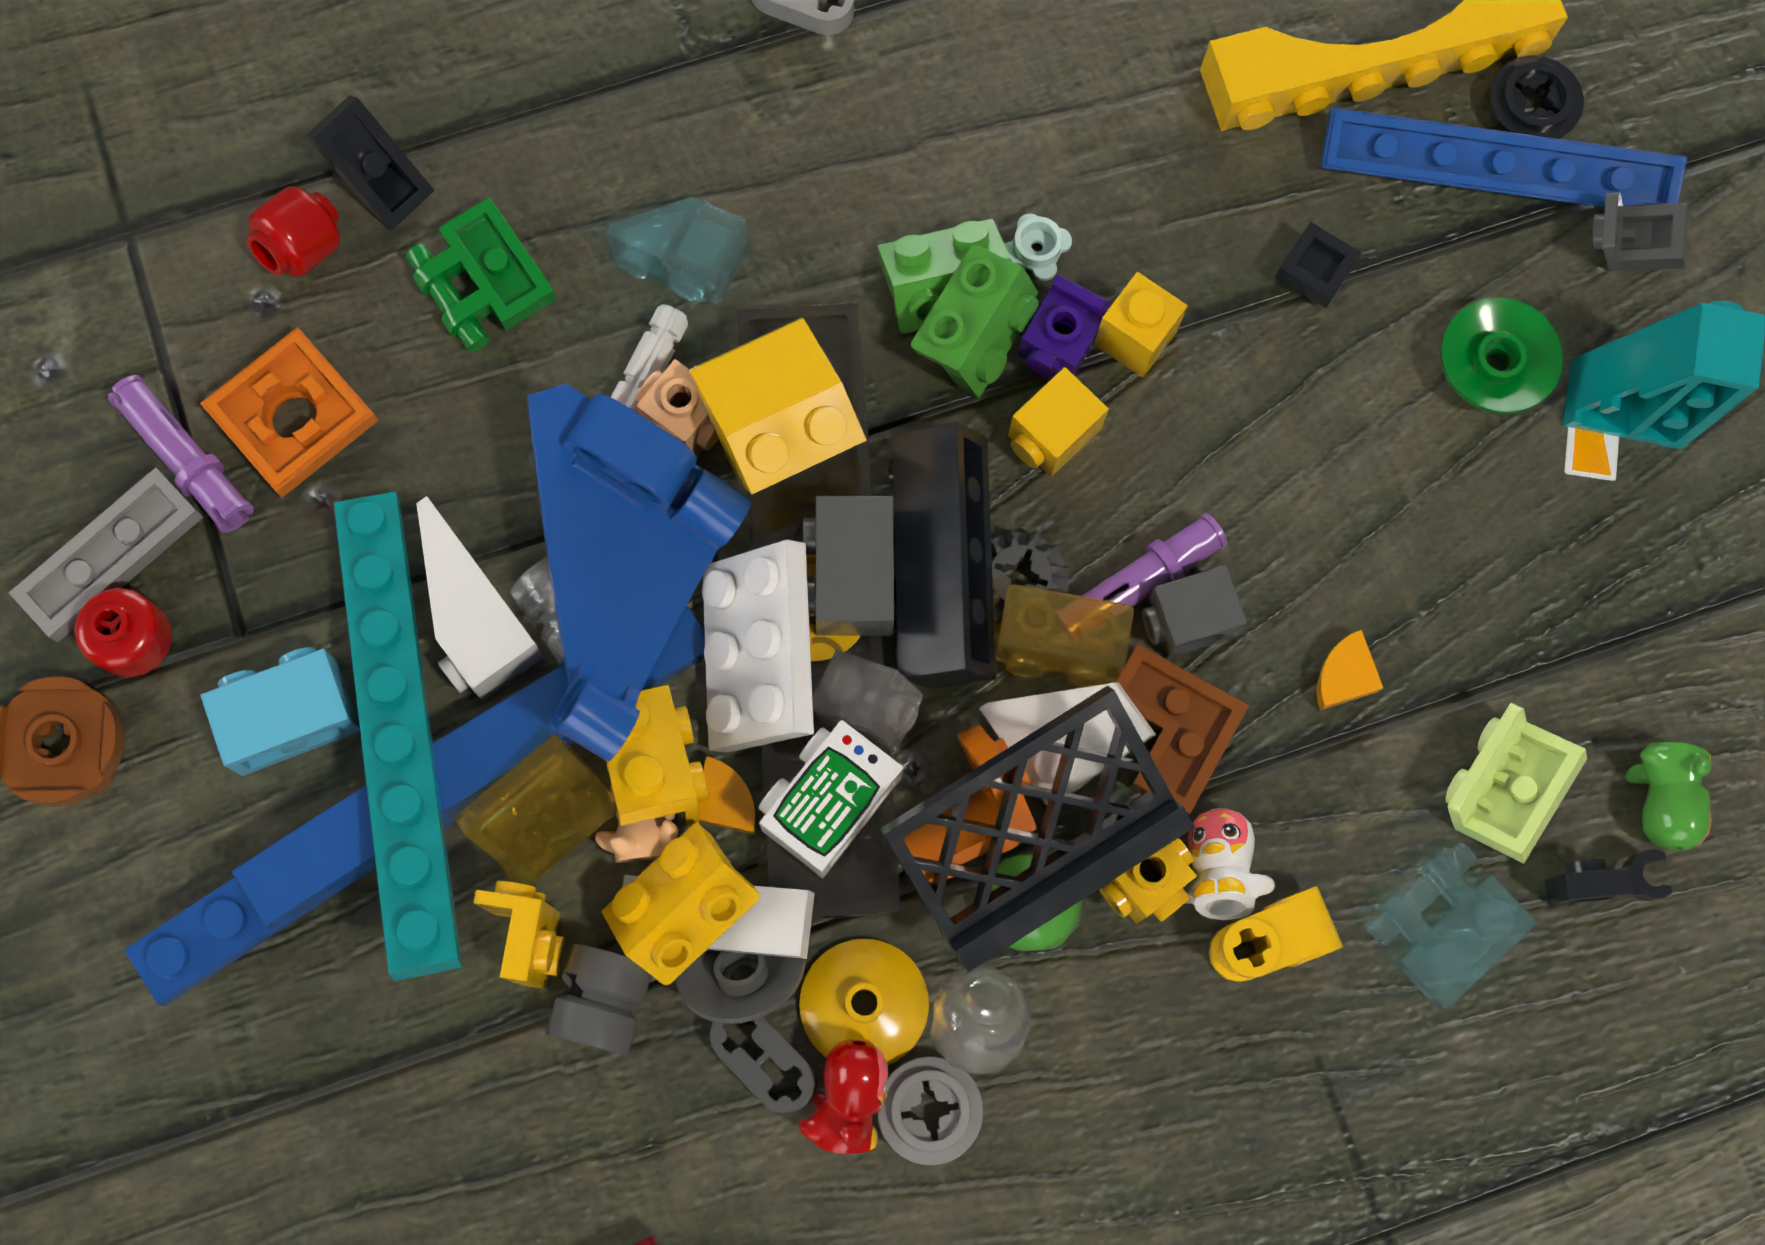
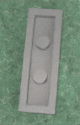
M155 467L13 588L9 594L49 638L59 642L74 629L78 613L87 600L101 591L122 588L199 522L203 516L167 477Z

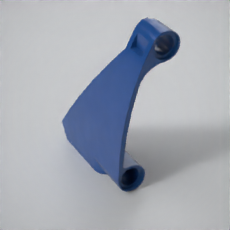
M566 383L530 394L526 397L549 573L569 685L551 720L550 727L609 762L623 746L639 717L640 711L636 709L638 697L670 634L717 550L727 544L741 525L750 509L752 499L706 469L696 465L697 457L688 446L626 405L601 394L594 395L590 399Z

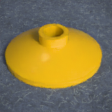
M875 939L849 940L824 952L809 969L800 993V1016L809 1040L824 1057L827 1058L828 1053L841 1041L864 1039L876 1045L883 1052L887 1064L891 1065L904 1057L915 1046L924 1031L929 1012L927 986L916 964L897 947ZM862 990L870 991L877 999L875 1011L866 1016L857 1014L851 1005L853 996Z

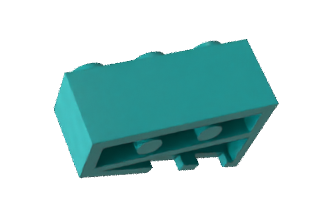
M1702 302L1571 359L1562 426L1682 450L1759 388L1765 339V315L1743 311V307L1734 302Z

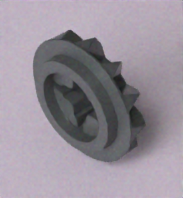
M1010 529L1005 534L992 539L994 621L1007 627L1029 628L1050 619L1053 613L1062 606L1068 593L1069 567L1066 566L1058 545L1050 544L1041 538L1037 531L1024 533L1015 532ZM1024 557L1030 558L1028 563L1030 566L1029 576L1037 580L1038 584L1036 586L1026 584L1022 592H1018L1015 601L1010 600L1012 592L1010 589L1011 579L1008 576L1002 575L1004 569L1014 571L1019 562L1022 563Z

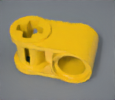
M1315 886L1263 907L1264 911L1223 927L1215 933L1210 941L1208 953L1211 965L1220 976L1226 980L1242 982L1267 975L1287 966L1289 968L1295 967L1338 950L1343 945L1320 891ZM1251 941L1256 953L1251 954L1248 958L1237 960L1233 948L1241 943Z

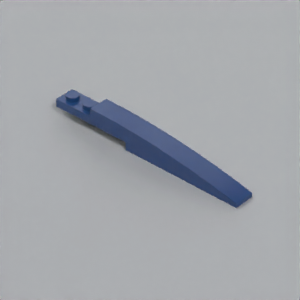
M687 605L663 647L642 690L662 686L704 658L705 631ZM565 664L433 743L444 829L575 743L550 727L551 720L569 686ZM367 785L231 871L234 875L233 879L124 949L157 1005H169L376 868Z

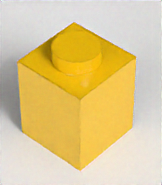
M1137 271L1102 317L1094 345L1143 378L1177 333L1188 305Z
M1064 367L1012 416L1008 434L1012 439L1010 445L1015 454L1026 465L1033 469L1040 466L1052 477L1102 429L1109 408Z

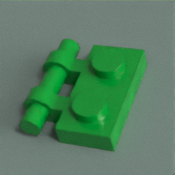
M490 197L438 228L442 238L449 247L448 249L434 257L426 244L421 243L413 246L405 255L415 271L413 280L424 295H431L443 312L442 323L452 337H460L469 352H477L489 343L490 338L480 325L482 319L494 313L507 331L557 300L553 288ZM463 271L467 273L478 289L462 299L452 284L453 278Z

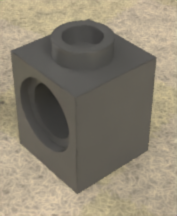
M1227 565L1155 586L1146 601L1148 608L1142 610L1143 623L1148 638L1153 645L1161 644L1166 659L1235 639L1247 625Z

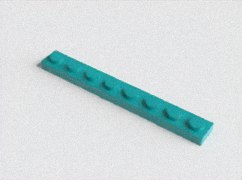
M396 491L334 502L388 973L393 981H399L463 968L401 504Z

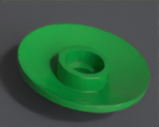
M1487 298L1466 306L1451 320L1441 341V365L1450 386L1467 403L1490 413L1515 414L1535 407L1553 391L1563 369L1562 345L1553 325L1538 310L1515 299ZM1495 356L1499 358L1503 363L1504 370L1498 371L1492 368L1486 361V357Z

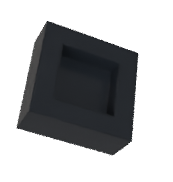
M1310 222L1279 268L1275 278L1327 308L1362 252Z

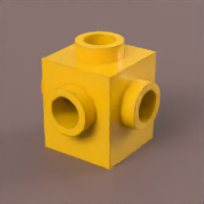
M1179 838L1147 858L1162 876L1158 882H1148L1141 876L1140 862L1099 889L1104 899L1119 916L1125 918L1129 915L1138 924L1153 913L1162 922L1191 898L1183 887L1197 877L1189 867L1194 859L1188 848Z

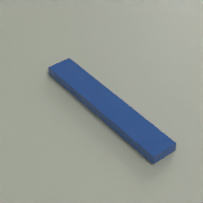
M1330 108L1319 169L1605 208L1606 193L1620 192L1623 206L1678 203L1687 157Z

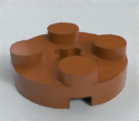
M55 676L29 682L18 689L23 693L13 698L7 707L4 705L0 706V778L6 787L12 790V793L21 799L38 805L60 807L81 802L90 795L101 794L112 784L114 771L119 766L124 750V728L122 720L118 715L117 707L112 700L79 680ZM63 725L64 734L70 736V743L68 748L63 749L60 756L53 758L51 751L42 748V740L54 735L55 726Z

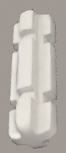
M662 304L657 307L649 322V325L652 326L651 332H644L623 373L626 375V380L618 382L611 398L626 405L636 413H638L636 405L639 403L637 395L642 385L655 371L659 370L662 373L665 371L675 352L673 342H680L688 326L687 316L669 305Z

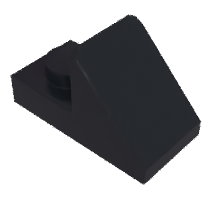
M349 95L305 135L335 169L332 177L390 230H393L435 191L357 97Z

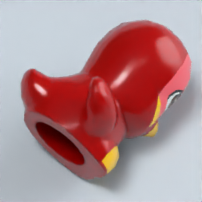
M847 1039L839 1042L828 1053L823 1074L825 1094H813L812 1101L817 1109L809 1118L800 1120L798 1126L806 1139L812 1141L817 1147L825 1151L839 1154H857L870 1152L876 1148L878 1136L876 1128L872 1125V1115L882 1109L883 1102L887 1098L885 1088L888 1079V1064L883 1052L872 1042L864 1039Z

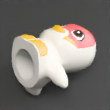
M1216 808L1202 813L1193 821L1195 828L1188 833V846L1194 859L1192 866L1197 879L1191 881L1183 888L1191 897L1186 903L1193 904L1198 913L1211 919L1232 920L1248 916L1254 911L1256 898L1271 893L1275 888L1274 880L1269 876L1250 873L1255 844L1252 825L1241 813L1230 809Z

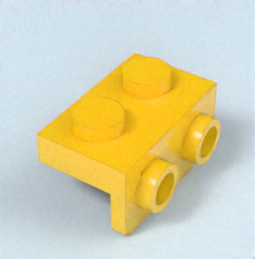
M669 685L642 690L636 703V709L640 711L639 717L630 735L618 753L609 762L606 761L620 825L624 826L680 812L684 814L686 826L693 825L695 822L699 823L698 801L708 799V791L701 762L689 763L684 745L694 743L686 706L674 707Z
M695 822L679 838L671 841L664 848L661 855L636 879L622 887L614 899L601 912L624 954L660 983L669 985L760 899V894L754 885L734 869L713 836L699 823Z
M496 881L494 892L476 890L473 904L494 915L511 918L500 978L522 986L547 989L549 975L558 976L560 973L565 950V937L556 936L561 912L546 903V894L536 892V887L514 882Z

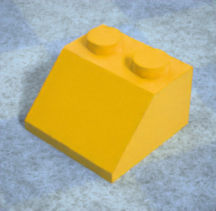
M799 318L688 370L739 484L750 494L757 493L867 441L840 378L804 318Z

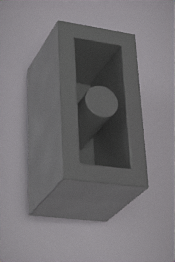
M816 496V517H804L803 543H806V555H816V578H807L808 612L809 616H816L817 636H892L894 625L893 496Z

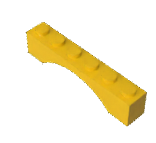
M1464 0L1451 13L1424 29L1393 40L1362 45L1325 44L1295 38L1274 29L1262 27L1209 41L1200 72L1221 131L1240 126L1243 130H1253L1268 124L1275 117L1295 112L1299 116H1308L1325 109L1330 103L1352 98L1353 101L1362 102L1378 96L1388 88L1404 84L1411 88L1421 87L1433 82L1440 75L1463 70L1467 74L1475 73L1489 67L1497 60L1513 56L1518 58L1532 55L1538 56L1551 47L1552 41L1568 16L1561 0Z

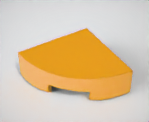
M1362 630L1344 638L1326 657L1316 685V696L1320 711L1378 693L1383 689Z
M706 756L703 772L708 799L698 801L699 823L755 835L756 811L747 785L731 767L717 759Z

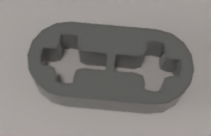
M764 1017L752 1020L757 1026L751 1034L752 1039L764 1051L756 1061L740 1047L734 1049L731 1053L727 1051L724 1046L729 1038L728 1032L724 1029L727 1023L713 1022L710 1031L713 1050L763 1105L773 1112L788 1114L797 1112L808 1104L815 1089L812 1069ZM770 1058L785 1072L791 1070L794 1066L802 1072L803 1075L797 1082L802 1094L795 1101L786 1095L776 1101L769 1094L775 1083L762 1069V1066Z

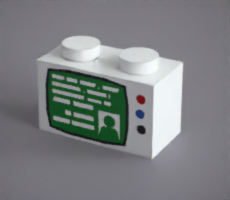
M842 719L831 733L824 727L817 731L799 756L806 763L791 783L781 778L767 793L758 808L766 814L759 822L761 831L822 879L902 779L904 770L903 766Z

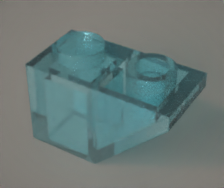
M693 196L611 223L606 232L612 258L615 259L616 265L628 274L643 279L647 278L649 274L669 283V287L676 294L687 300L701 302L704 298L717 305L721 304L750 247L748 220Z

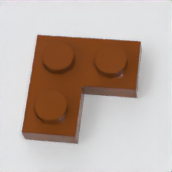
M1137 644L1116 682L1120 683L1150 727L1159 732L1149 754L1172 796L1183 805L1189 816L1249 705ZM1138 771L1130 787L1144 795L1150 789L1141 772Z

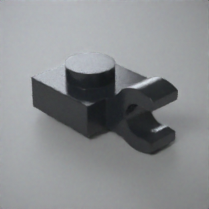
M1656 849L1645 850L1630 856L1622 868L1606 870L1605 859L1603 858L1564 863L1566 873L1544 880L1548 906L1609 901L1618 898H1636L1643 901H1652L1667 897L1672 894L1671 886H1651L1645 881L1643 876V869L1646 864L1666 860V854Z

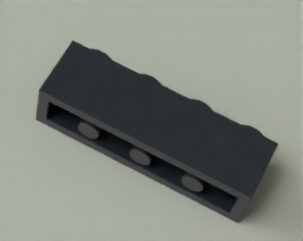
M957 421L892 435L893 458L889 463V477L894 493L893 544L895 546L896 573L894 578V603L897 612V638L893 646V656L898 668V679L929 689L996 680L987 437Z

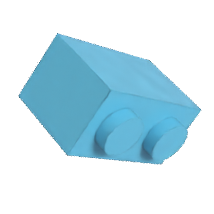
M314 647L293 650L279 658L280 665L256 673L254 670L232 673L218 681L219 688L200 695L224 767L241 776H245L360 732L359 717L340 663L324 648L318 651Z

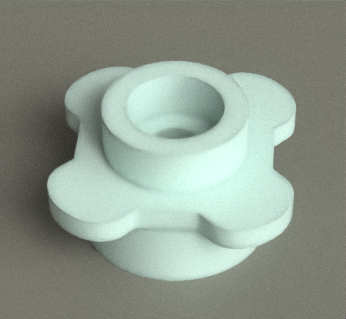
M1025 214L1017 222V230L1013 241L1006 243L1005 246L1012 262L1032 271L1037 280L1047 281L1056 275V262L1061 253L1067 252L1071 248L1072 238L1066 229L1059 228L1051 219L1035 214ZM1034 243H1039L1043 249L1036 252L1031 246Z

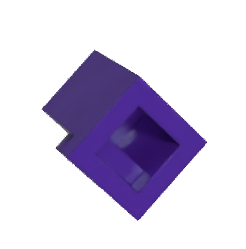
M1057 274L1050 291L1021 339L1018 357L1025 360V364L1031 371L1045 379L1051 380L1064 367L1075 376L1095 342L1102 317L1110 308L1111 302ZM1054 324L1070 332V334L1061 335L1053 329L1052 325Z

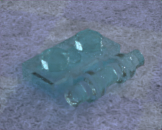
M1462 842L1454 845L1444 856L1435 854L1422 866L1421 869L1424 875L1403 894L1398 892L1392 894L1381 905L1383 913L1367 927L1370 934L1383 946H1387L1400 932L1412 944L1395 963L1439 1011L1447 1010L1537 924L1532 916L1493 875L1484 877L1473 889L1464 882L1462 874L1477 861V857ZM1442 895L1453 908L1435 925L1430 927L1423 920L1421 913Z

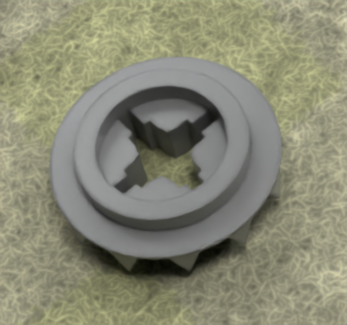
M921 1057L901 1065L887 1079L885 1088L887 1098L883 1102L882 1109L878 1111V1122L885 1140L895 1152L917 1164L940 1165L960 1157L971 1147L982 1125L983 1103L975 1081L962 1067L943 1058ZM923 1081H928L929 1090L933 1091L936 1101H947V1104L958 1103L959 1109L951 1110L948 1115L939 1117V1128L936 1129L938 1140L932 1141L931 1132L927 1131L924 1120H913L912 1117L902 1119L901 1112L911 1111V1107L921 1104V1093L924 1092Z

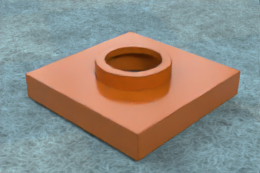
M298 327L200 403L281 498L379 421L369 407ZM300 398L309 401L314 405L317 412L315 420L311 418L303 428L292 433L295 437L285 438L279 435L273 423V417L277 408L289 399Z

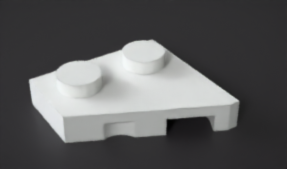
M1119 682L988 702L979 708L999 738H1003L1009 748L1108 685L1115 690L1143 743L1156 735ZM1106 710L1084 724L1079 748L1108 754L1115 725ZM1067 735L1056 742L1064 744ZM1126 745L1124 747L1122 757H1125L1130 753ZM1042 750L1027 760L1025 770L1032 785L1052 789L1061 754ZM1075 758L1066 792L1073 794L1103 772L1104 764ZM1042 799L1044 803L1047 805L1048 800Z

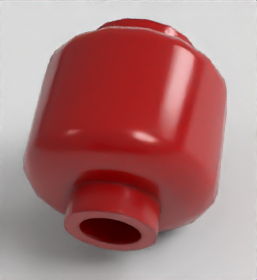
M289 186L278 192L249 216L248 229L250 235L246 239L248 248L255 259L270 273L277 276L283 273L287 276L299 278L308 274L338 249L340 234L336 223L339 221V214L331 201L319 192L311 194L303 188Z
M122 588L101 591L87 600L78 613L74 627L76 644L86 659L112 675L127 678L145 675L158 667L169 653L172 642L170 621L163 610L138 592Z

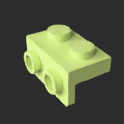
M1511 703L1501 719L1494 717L1485 726L1478 742L1479 755L1469 771L1461 769L1455 775L1447 790L1446 803H1448L1449 814L1455 830L1524 864L1585 764L1587 754L1585 748L1528 723L1524 708Z

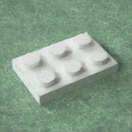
M783 540L709 564L703 575L702 586L705 627L704 658L706 662L707 688L706 721L708 724L709 751L728 753L814 734L806 543Z

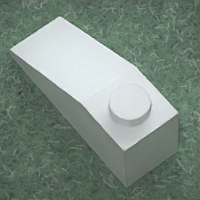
M426 496L416 505L435 639L447 654L438 664L459 693L471 687L478 697L484 701L545 657Z

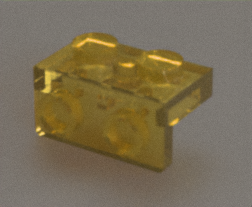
M1010 585L1006 592L1002 622L996 640L995 661L1005 663V670L1019 676L1041 677L1044 670L1068 674V682L1082 687L1106 684V681L1116 682L1126 665L1134 612L1133 607L1117 602Z
M555 733L487 791L482 793L475 801L455 816L454 819L464 835L500 863L511 882L532 885L617 813L615 799L595 770Z

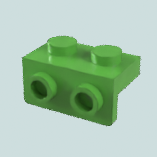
M993 218L979 222L967 221L953 228L923 235H907L897 241L877 245L880 266L893 297L896 322L901 333H909L920 329L971 246L978 245L1012 261Z
M973 245L969 248L913 338L911 347L917 354L941 365L960 390L979 399L987 385L995 382L1003 372L1007 361V353L1019 333L1026 331L1038 311L1041 296L1023 266L978 245Z

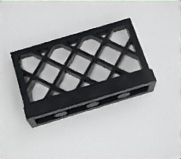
M1107 685L880 828V831L938 925L939 931L950 949L969 973L1195 827L1183 805L1172 796L1115 690ZM1106 710L1115 725L1108 754L1079 748L1084 724ZM1067 735L1064 744L1056 742ZM1125 745L1133 759L1122 757ZM1042 750L1061 754L1052 789L1021 783L1027 760ZM1075 758L1104 764L1095 798L1066 792ZM1119 767L1141 772L1150 789L1149 792L1128 805L1109 802ZM1010 771L1008 780L999 778ZM983 787L1004 790L995 825L964 819L970 795ZM1018 794L1048 800L1039 834L1009 828ZM1062 803L1092 809L1085 833L1072 841L1053 837ZM953 807L951 816L942 814ZM1106 812L1113 814L1104 820ZM926 823L947 827L938 861L913 856L902 838ZM961 830L992 836L983 870L951 864ZM1005 839L1036 845L1030 867L1017 876L996 873ZM1049 848L1056 849L1055 852L1048 855ZM921 870L935 873L931 886ZM948 875L979 881L973 904L950 918L941 904ZM993 884L1000 886L991 892Z

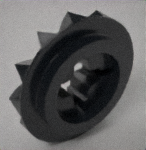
M1535 55L1514 59L1503 66L1495 76L1486 99L1491 102L1493 109L1491 121H1499L1507 129V132L1561 139L1573 130L1580 120L1584 108L1583 91L1576 76L1560 62L1548 57ZM1543 87L1547 91L1543 95L1542 108L1539 107L1534 113L1530 112L1528 115L1524 112L1527 98L1532 97L1534 93L1538 94Z

